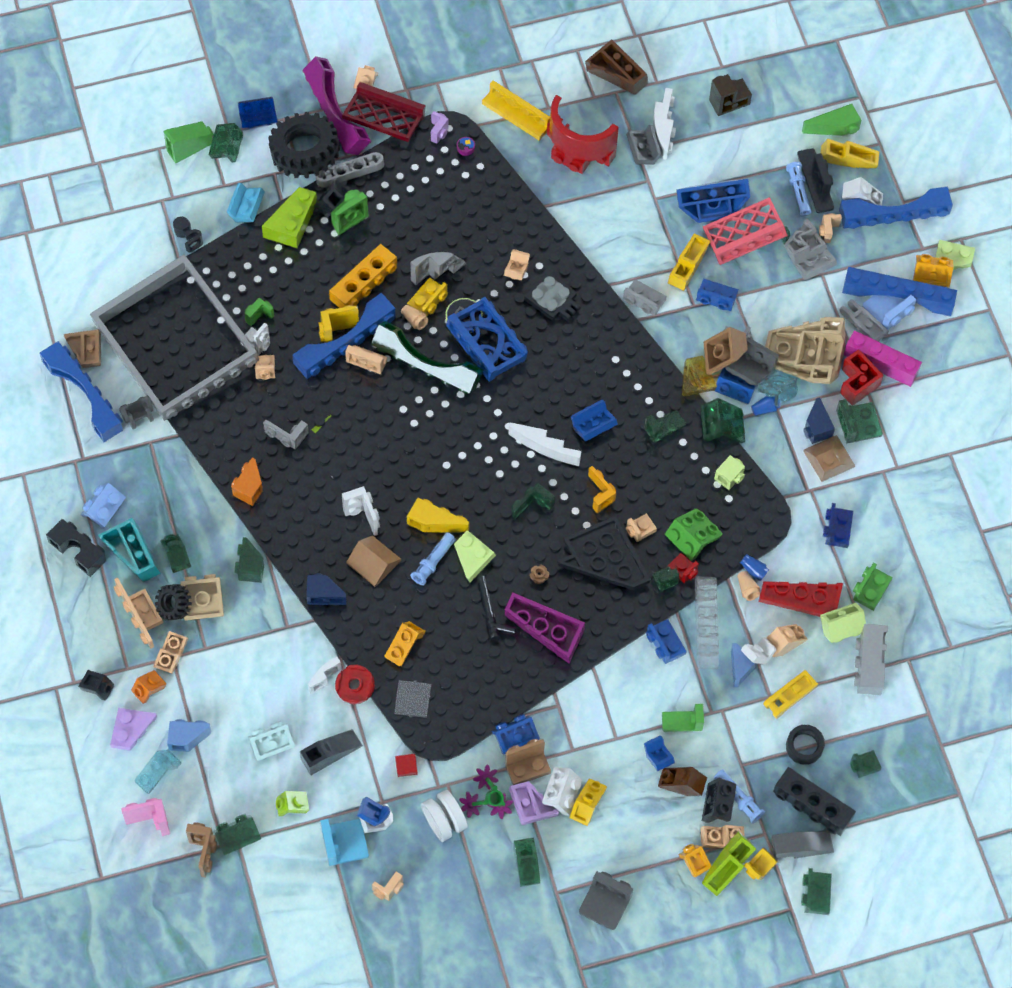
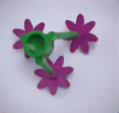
M488 764L485 766L484 771L477 768L476 771L480 776L474 777L473 781L479 782L478 789L486 785L490 791L486 793L485 800L477 801L478 794L472 797L470 792H466V799H459L464 804L461 807L462 812L467 810V817L470 818L472 812L475 815H479L476 807L487 805L493 808L490 813L491 816L498 813L500 819H503L504 812L512 813L507 806H510L513 801H505L506 794L498 791V787L493 784L498 782V779L493 777L497 773V769L490 771Z

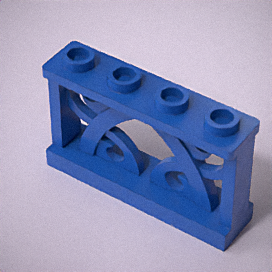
M483 297L480 301L462 311L448 316L447 328L476 366L484 369L483 375L489 382L499 374L526 360L528 354L526 346L520 343L514 330L507 326L504 317L497 313L493 303L488 301L486 297ZM477 311H483L487 318H482L480 314L479 321H476L474 314ZM470 316L471 321L461 322V320ZM473 329H475V332H476V335H475V336H472V335L469 333V332H474ZM480 329L497 334L498 342L496 349L490 345H478ZM511 348L516 355L512 358H507L503 356L501 353L510 355L511 352H509L507 349ZM484 350H489V354L486 355ZM498 359L504 361V363L496 367L494 366Z

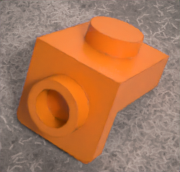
M153 670L138 677L131 691L144 704L150 695L163 690L167 683Z

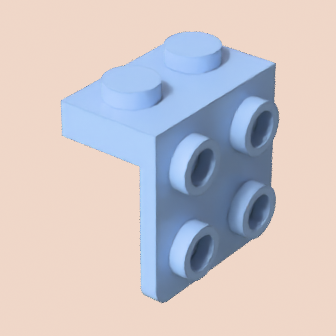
M873 295L863 303V307L889 330L891 327L896 326L906 315L909 316L915 310L916 299L912 295L905 300L892 296Z

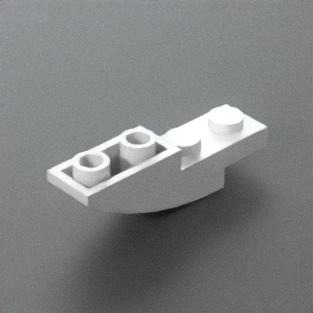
M669 88L665 89L663 103L655 102L653 128L662 151L661 156L665 160H667L668 153L672 152L673 143L670 140L675 137L676 128L673 127L674 120H671L672 111H669V108L674 106L675 97L672 96L673 89Z

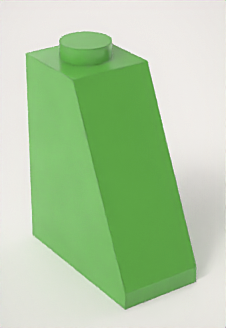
M203 121L163 131L166 151L175 163L213 144V131L209 126L206 127Z

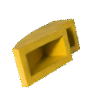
M827 139L821 145V153L823 159L827 160V163L853 168L878 167L880 151L850 141H846L843 144L831 139Z
M695 233L693 234L670 273L668 284L683 291L686 289L710 244V240Z

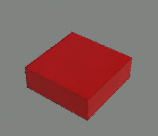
M415 754L395 756L398 777L418 775Z

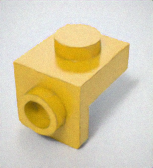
M762 848L750 862L744 864V867L747 869L746 873L752 879L761 880L774 868L778 861L765 848Z

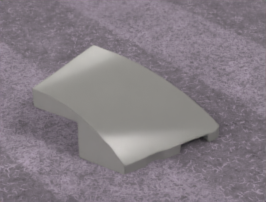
M808 218L804 220V225L799 230H796L793 236L785 243V248L793 264L805 281L837 265L836 259L827 250L826 243L817 234L816 227Z
M448 252L422 255L410 262L411 281L417 285L429 275L435 280L448 269L454 274L466 262Z

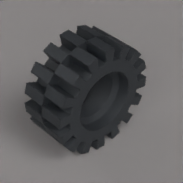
M181 584L165 585L161 587V590L157 591L159 595L155 596V599H158V602H155V606L158 605L159 607L156 610L161 612L159 614L160 617H164L163 619L177 620L183 619L188 615L187 612L191 610L188 606H192V602H189V599L192 598L191 595H187L189 591L188 589L185 590V586H181ZM172 596H174V598H175V608H174V609H173L172 604H171Z

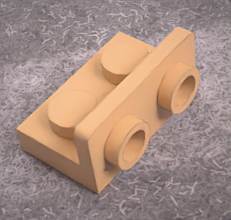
M348 345L345 351L346 362L378 374L382 373L387 362L386 356L356 345Z

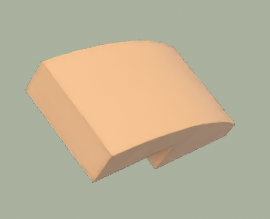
M169 631L153 667L172 674L180 660L188 638Z
M725 825L723 827L703 826L700 828L702 848H725L738 831L744 836V826Z

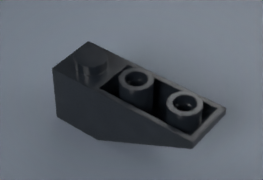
M353 729L313 743L300 751V758L309 774L313 775L361 748L363 745Z

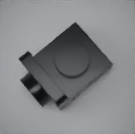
M87 670L78 687L83 691L96 694L101 700L106 701L114 687V683L104 674Z

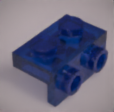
M273 97L238 102L242 128H254L261 125L269 126L278 122Z

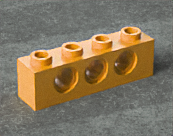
M380 244L329 290L330 300L339 308L347 305L357 306L363 297H367L376 285H380L388 274H392L396 270L397 256Z

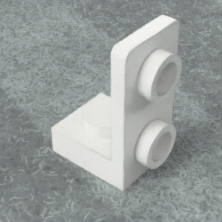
M266 323L258 331L251 327L245 334V337L257 351L258 356L262 351H266L270 345L269 330Z

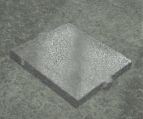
M399 680L394 714L408 715L410 718L413 716L427 718L431 684L419 683L416 680L413 682Z

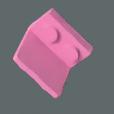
M151 798L146 800L145 803H130L121 808L127 825L153 819L156 830H160L162 836L170 834L162 799Z

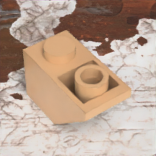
M797 624L777 627L767 637L776 648L773 657L783 656L808 640L804 635V630Z

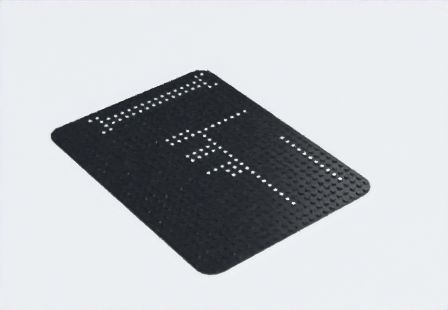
M437 111V113H442L448 118V132L445 138L440 139L437 144L431 141V130L435 125L431 123L430 114L420 121L409 142L391 136L355 157L358 158L375 152L383 155L384 167L378 171L340 183L348 191L358 190L367 196L369 217L340 235L336 233L331 215L326 217L315 207L298 248L263 238L262 225L290 197L288 196L257 214L254 222H244L186 256L244 335L251 327L258 331L264 323L268 325L270 345L259 356H275V378L267 380L256 379L255 363L252 367L241 371L237 377L226 381L222 387L215 388L206 397L198 399L192 406L184 408L175 417L173 416L167 420L347 666L360 665L372 673L375 680V688L370 698L405 746L416 756L429 761H448L462 755L491 736L492 731L496 730V725L503 722L509 724L514 720L513 718L532 709L644 635L649 624L652 623L654 626L667 620L744 569L740 561L746 554L758 560L776 548L787 537L792 522L791 510L783 495L480 127L467 115L455 111ZM407 128L401 130L400 133L407 135ZM469 137L474 140L475 150L471 155L464 156L457 151V142L460 138ZM356 165L354 169H361L363 165ZM340 170L337 172L338 175H343L346 173V171ZM317 181L304 187V189L316 192L317 201L328 188L320 187ZM380 244L397 256V268L392 274H388L380 285H376L367 297H363L358 302L359 321L365 311L367 302L382 293L395 307L396 317L391 324L401 328L412 346L421 354L441 363L456 364L468 361L476 365L447 328L446 310L453 301L460 298H468L478 302L483 297H486L488 301L493 303L497 313L504 317L507 326L514 330L517 339L526 346L528 351L524 362H520L499 374L490 382L482 373L476 390L471 393H463L453 385L444 384L437 377L428 376L421 369L410 367L409 363L403 360L394 359L393 355L387 352L378 351L375 346L371 345L374 338L372 334L365 338L363 343L356 346L387 357V362L381 374L346 362V355H341L333 364L325 366L316 376H311L307 379L293 364L292 355L307 344H322L319 338L318 322H321L320 311H325L329 308H339L330 300L329 290ZM513 249L530 254L528 268L522 281L504 276ZM429 253H452L464 260L466 264L454 274L448 269L434 280L440 285L443 283L447 284L448 295L444 301H440L432 314H428L427 325L421 330L414 329L403 316L401 310L429 277L433 278L429 275L415 285L411 281L410 262ZM188 270L104 323L163 406L248 352ZM548 272L577 293V297L573 301L581 309L575 311L576 314L571 316L569 321H566L559 315L552 321L524 300L525 295ZM258 298L271 303L274 309V317L272 319L263 313L252 326L246 323L244 313L249 305H252ZM482 311V318H487V316ZM353 328L332 331V341L344 336ZM480 329L478 345H490L496 349L498 342L497 334ZM474 331V332H471L470 334H471L472 336H475V335H476V332ZM511 348L507 349L509 352H511L510 355L501 353L503 356L507 358H512L516 355ZM484 350L485 354L488 355L489 350ZM498 359L494 366L496 367L504 363V361ZM600 400H604L607 410L617 419L618 425L592 439L584 441L575 432L571 416ZM268 420L290 434L291 429L302 420L308 424L309 433L299 446L294 449L284 446L276 437L268 436L265 433L263 422ZM515 423L547 430V437L563 440L564 448L581 451L579 466L555 460L523 445L509 435V424ZM315 426L321 427L316 433L311 430ZM731 455L733 458H738L745 466L743 473L745 476L739 484L735 483L728 490L717 482L714 477L716 470ZM251 458L256 460L263 492L253 506L233 496L231 487L233 480L242 473L243 465L246 462L249 463ZM591 466L596 470H600L608 484L611 483L616 489L615 501L598 514L593 509V500L602 491L588 476ZM363 486L366 493L370 492L373 499V509H377L380 518L378 520L380 524L378 535L374 537L401 558V561L376 587L346 564L358 541L373 535L364 510L354 516H345L343 511L342 493ZM417 498L427 499L439 508L444 507L456 516L465 517L469 521V532L495 553L496 556L482 569V575L486 579L493 613L495 616L498 615L500 624L516 627L515 635L499 632V639H490L485 617L486 613L477 579L479 575L471 582L468 581L454 543L437 563L436 571L428 576L425 585H420L411 578L410 574L417 570L420 566V561L430 555L446 533L423 532L407 524V515ZM694 509H699L722 532V536L705 545L696 559L691 561L692 563L695 561L699 563V572L694 579H688L683 583L667 567L680 553L686 558L688 557L665 533L676 518ZM647 513L656 526L657 531L636 542L634 537L631 538L626 531L627 520L630 518L635 520ZM616 516L650 577V583L635 590H630L558 566V560L571 555L564 543V538ZM465 532L448 533L452 534L457 541ZM543 565L547 568L549 577L544 583H535L530 578L531 569L534 566ZM315 573L327 575L346 593L347 605H308L307 575ZM512 592L585 622V630L570 663H567L505 616V608ZM410 621L426 632L422 638L416 639L403 665L398 666L385 658V654L401 624Z

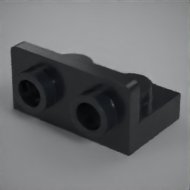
M717 778L708 783L701 821L710 823L716 819L726 822L731 820L736 783L722 778Z

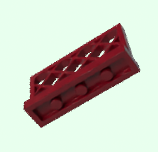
M359 82L356 93L342 114V119L409 142L420 121L425 117L426 105ZM357 99L364 101L366 103L358 105ZM373 106H378L383 109L374 110ZM369 107L371 112L363 114L361 109ZM356 110L359 113V115L356 116L349 114L350 112ZM392 111L398 113L399 115L391 117L389 112ZM386 113L388 118L379 120L377 115ZM374 116L376 121L369 122L365 118ZM409 117L415 121L407 122L406 118ZM400 119L403 120L404 124L396 125L394 122ZM390 122L392 127L386 128L382 124ZM407 128L408 134L400 133L399 130Z

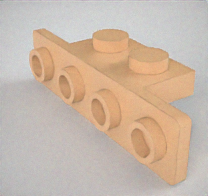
M115 578L116 586L113 588L118 597L122 596L124 600L122 605L127 613L131 612L133 616L131 621L135 629L139 628L142 632L139 634L144 645L148 643L150 649L154 648L153 640L148 630L162 624L163 620L146 589H143L128 597L119 578Z

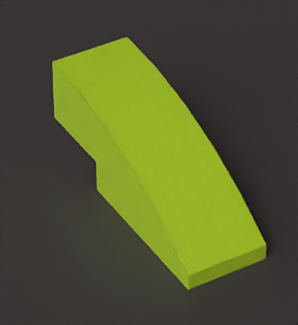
M738 831L716 858L704 877L702 884L718 896L744 868L743 863L756 850L755 846Z

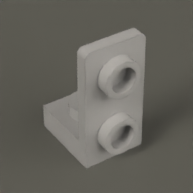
M268 420L263 422L265 433L268 436L276 437L284 446L294 449L299 446L309 433L308 424L302 420L291 429L290 434Z

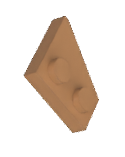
M99 329L64 334V338L82 368L101 366V332Z

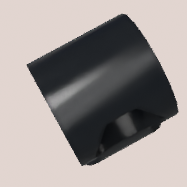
M182 216L174 219V233L177 237L186 238V251L191 253L203 245L201 231L197 229L192 230L190 221L186 217Z

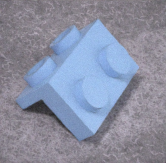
M109 483L99 485L93 492L95 496L92 500L89 499L82 507L84 511L81 515L83 517L88 516L101 528L106 526L126 498Z

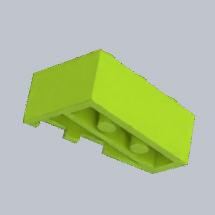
M298 187L262 225L263 238L298 248L315 210L314 204L317 202L316 192Z

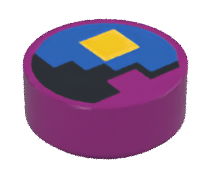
M462 137L458 140L457 151L461 155L467 156L474 152L475 142L473 139Z

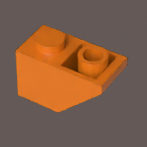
M251 458L249 463L246 462L243 465L242 473L233 480L231 487L233 496L253 506L263 492L256 460Z

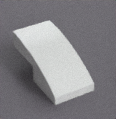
M337 656L325 663L313 675L308 683L310 694L328 686L327 677L341 670V662Z

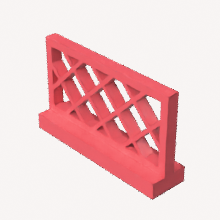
M770 197L703 226L719 265L787 236L785 227ZM770 206L768 213L760 211L762 207ZM746 214H753L751 220L743 219ZM757 216L765 217L763 223L755 222ZM769 218L777 221L772 225H766ZM736 221L734 228L726 226L728 222ZM740 223L748 224L745 231L738 229ZM752 226L760 227L756 232H749ZM714 228L720 229L717 235L710 234L709 230ZM724 230L731 232L729 238L721 237ZM735 233L743 235L742 238L733 240ZM718 241L726 242L724 246L716 248Z

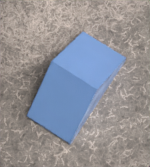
M732 643L731 647L734 687H738L757 665V663H753L741 651L742 647L737 643Z

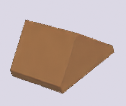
M372 535L358 541L346 564L376 587L401 561V558Z

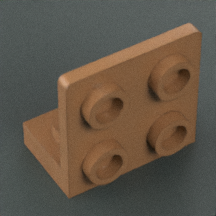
M533 739L527 742L526 745L521 747L516 745L508 749L505 756V767L513 785L551 774V769L544 755V739Z

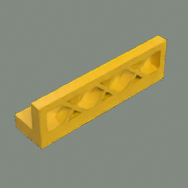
M494 80L490 83V92L482 99V104L540 141L547 133V124L550 121V116Z

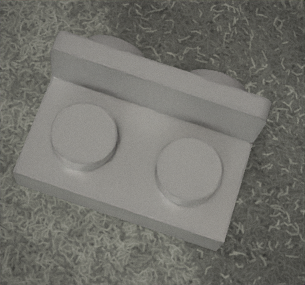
M634 279L629 288H625L623 299L628 304L635 305L641 308L643 312L654 316L662 307L667 297Z

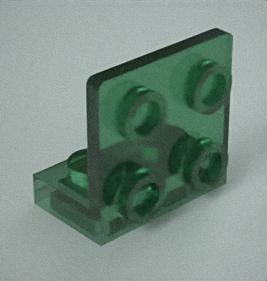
M720 398L701 405L704 440L709 442L724 435L739 443L745 442L744 414L741 408Z
M846 399L839 400L836 412L846 444L882 437L883 432L872 402L848 406Z

